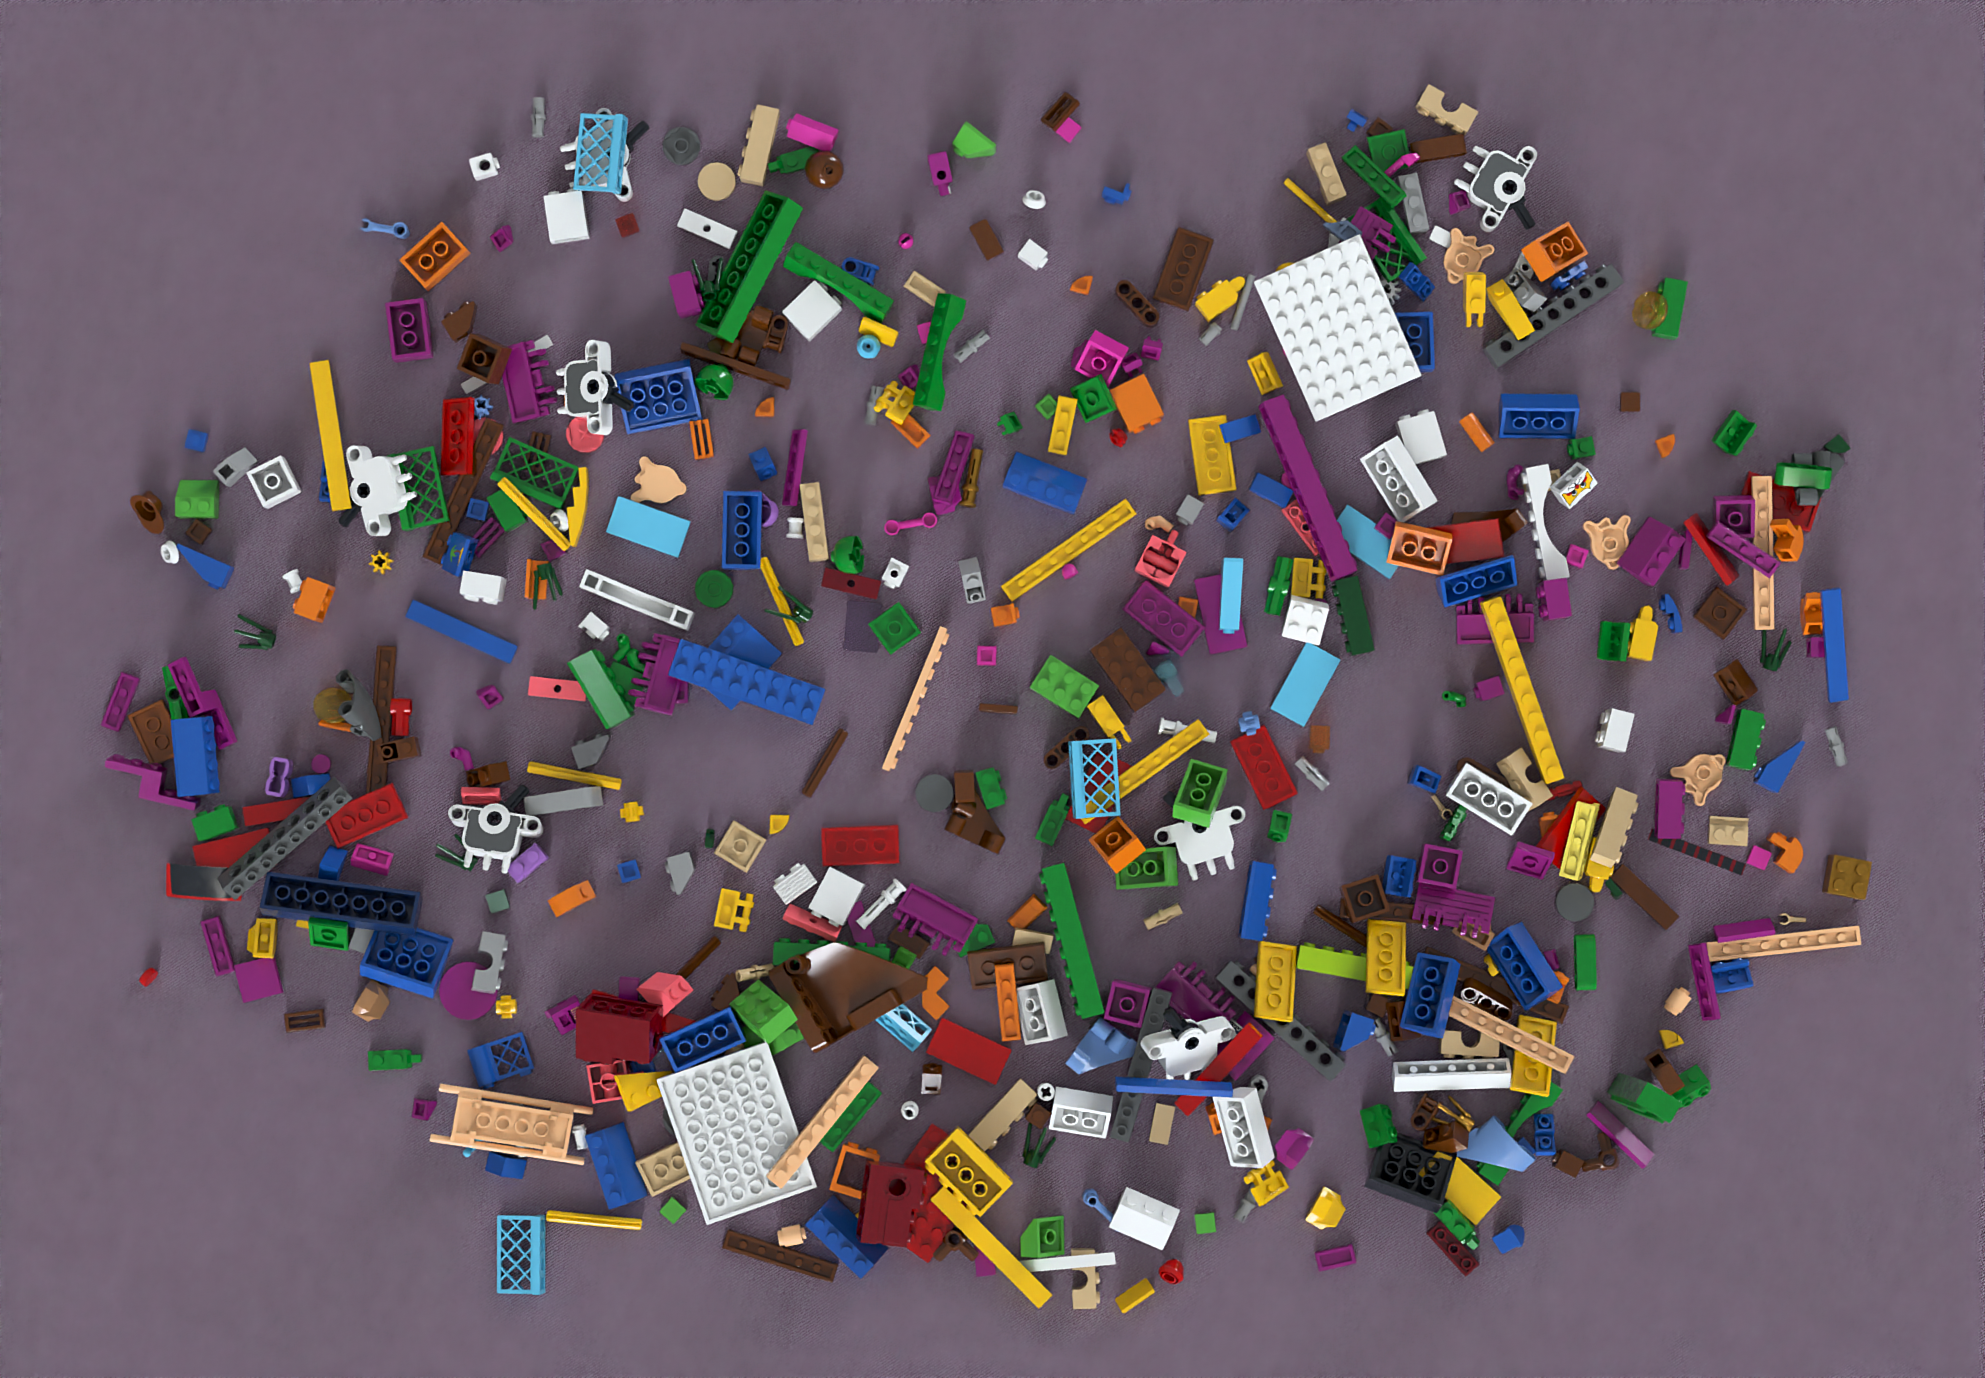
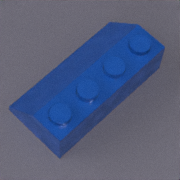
M1501 394L1499 402V438L1575 439L1580 410L1577 394Z
M1016 452L1003 483V488L1074 515L1088 479Z
M723 491V570L760 569L762 492Z
M1513 555L1435 579L1437 592L1444 607L1518 585Z
M213 716L170 720L177 796L220 793Z
M1250 861L1238 933L1240 938L1262 941L1263 937L1266 938L1268 926H1265V920L1270 917L1271 907H1268V901L1273 898L1274 888H1271L1272 880L1275 881L1277 872L1273 864Z
M1522 922L1506 928L1490 942L1487 948L1488 953L1525 1011L1548 999L1563 988Z
M1417 953L1400 1023L1401 1028L1443 1039L1460 970V963L1453 958Z
M729 1006L659 1038L675 1073L746 1042V1034L739 1019Z
M1344 1010L1333 1047L1346 1051L1369 1039V1035L1373 1036L1376 1024H1373L1374 1020Z
M624 1122L585 1135L609 1210L648 1196L643 1178L635 1164L637 1160Z
M833 1194L806 1222L805 1226L861 1279L889 1247L880 1243H861L856 1238L858 1218Z

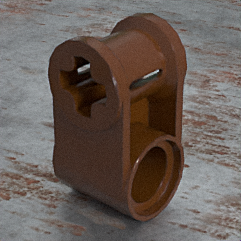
M777 315L772 318L764 339L763 349L770 348L778 351L779 354L782 353L789 329V323L784 316ZM778 320L785 322L783 329L775 328V323Z
M1425 1093L1411 1117L1413 1128L1417 1131L1426 1130L1440 1110L1438 1104L1442 1105L1443 1103L1435 1101ZM1418 1117H1424L1425 1124L1421 1127L1415 1125V1120Z

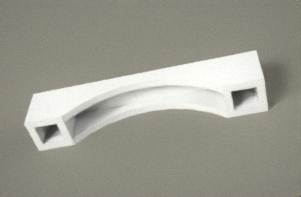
M1549 465L1525 468L1523 473H1521L1522 484H1526L1527 492H1524L1526 503H1529L1530 506L1528 517L1529 521L1533 522L1534 527L1531 533L1533 541L1537 543L1535 554L1537 560L1540 559V578H1543L1545 581L1570 577L1567 560L1552 544L1544 525V500L1552 483Z
M586 569L579 586L581 589L686 631L689 630L695 615L690 610L643 593Z

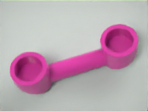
M1417 153L1403 155L1384 173L1390 177L1404 164L1411 167L1420 159V156Z
M928 512L922 518L901 522L889 520L885 523L884 530L888 535H895L900 529L921 525L932 528L937 523V517L935 514Z

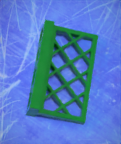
M1380 197L1365 207V209L1369 211L1374 208L1378 217L1393 225L1389 233L1396 237L1395 242L1399 245L1398 251L1390 249L1388 253H1385L1384 259L1378 258L1377 255L1373 259V262L1387 283H1390L1398 278L1406 268L1405 265L1400 264L1401 256L1406 257L1409 262L1416 266L1420 265L1427 257L1394 208L1392 209ZM1355 214L1350 216L1346 220L1351 222ZM1387 241L1386 245L1390 248V242ZM1389 253L1398 255L1397 263L1388 261ZM1387 265L1396 267L1393 276H1390L1386 270Z
M509 437L490 479L499 482L502 478L506 477L521 493L563 510L579 467ZM512 443L519 445L521 453L511 457L509 448ZM533 451L537 454L539 460L529 464L525 454ZM523 455L526 466L516 469L513 459ZM549 459L554 460L556 468L546 472L543 462ZM510 460L514 470L508 473L500 471L502 464ZM540 463L544 473L534 477L530 467ZM565 467L574 469L571 477L563 479L560 469ZM528 468L531 478L523 481L520 479L518 471ZM558 471L561 481L551 484L547 474ZM545 476L549 486L539 488L535 479ZM563 483L565 488L563 496L555 495L552 487Z
M435 446L387 455V457H396L405 454L414 458L415 461L409 469L404 466L403 462L399 463L401 474H405L406 469L407 473H412L419 478L414 487L408 485L407 481L404 482L406 493L409 492L408 488H410V492L415 491L422 496V499L417 506L412 504L411 500H408L405 508L398 511L402 530L411 531L420 527L448 522L449 516ZM430 451L432 459L427 465L419 459L423 453ZM417 462L426 466L421 476L412 471ZM429 469L435 472V479L432 483L424 479ZM421 481L430 485L424 495L416 490ZM432 488L439 492L436 502L427 497ZM425 499L434 504L428 513L420 509ZM436 506L442 509L444 518L435 519L431 516ZM419 510L426 517L422 523L415 524L414 516Z

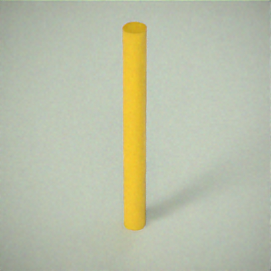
M1289 178L1284 181L1283 184L1324 221L1328 223L1337 222Z

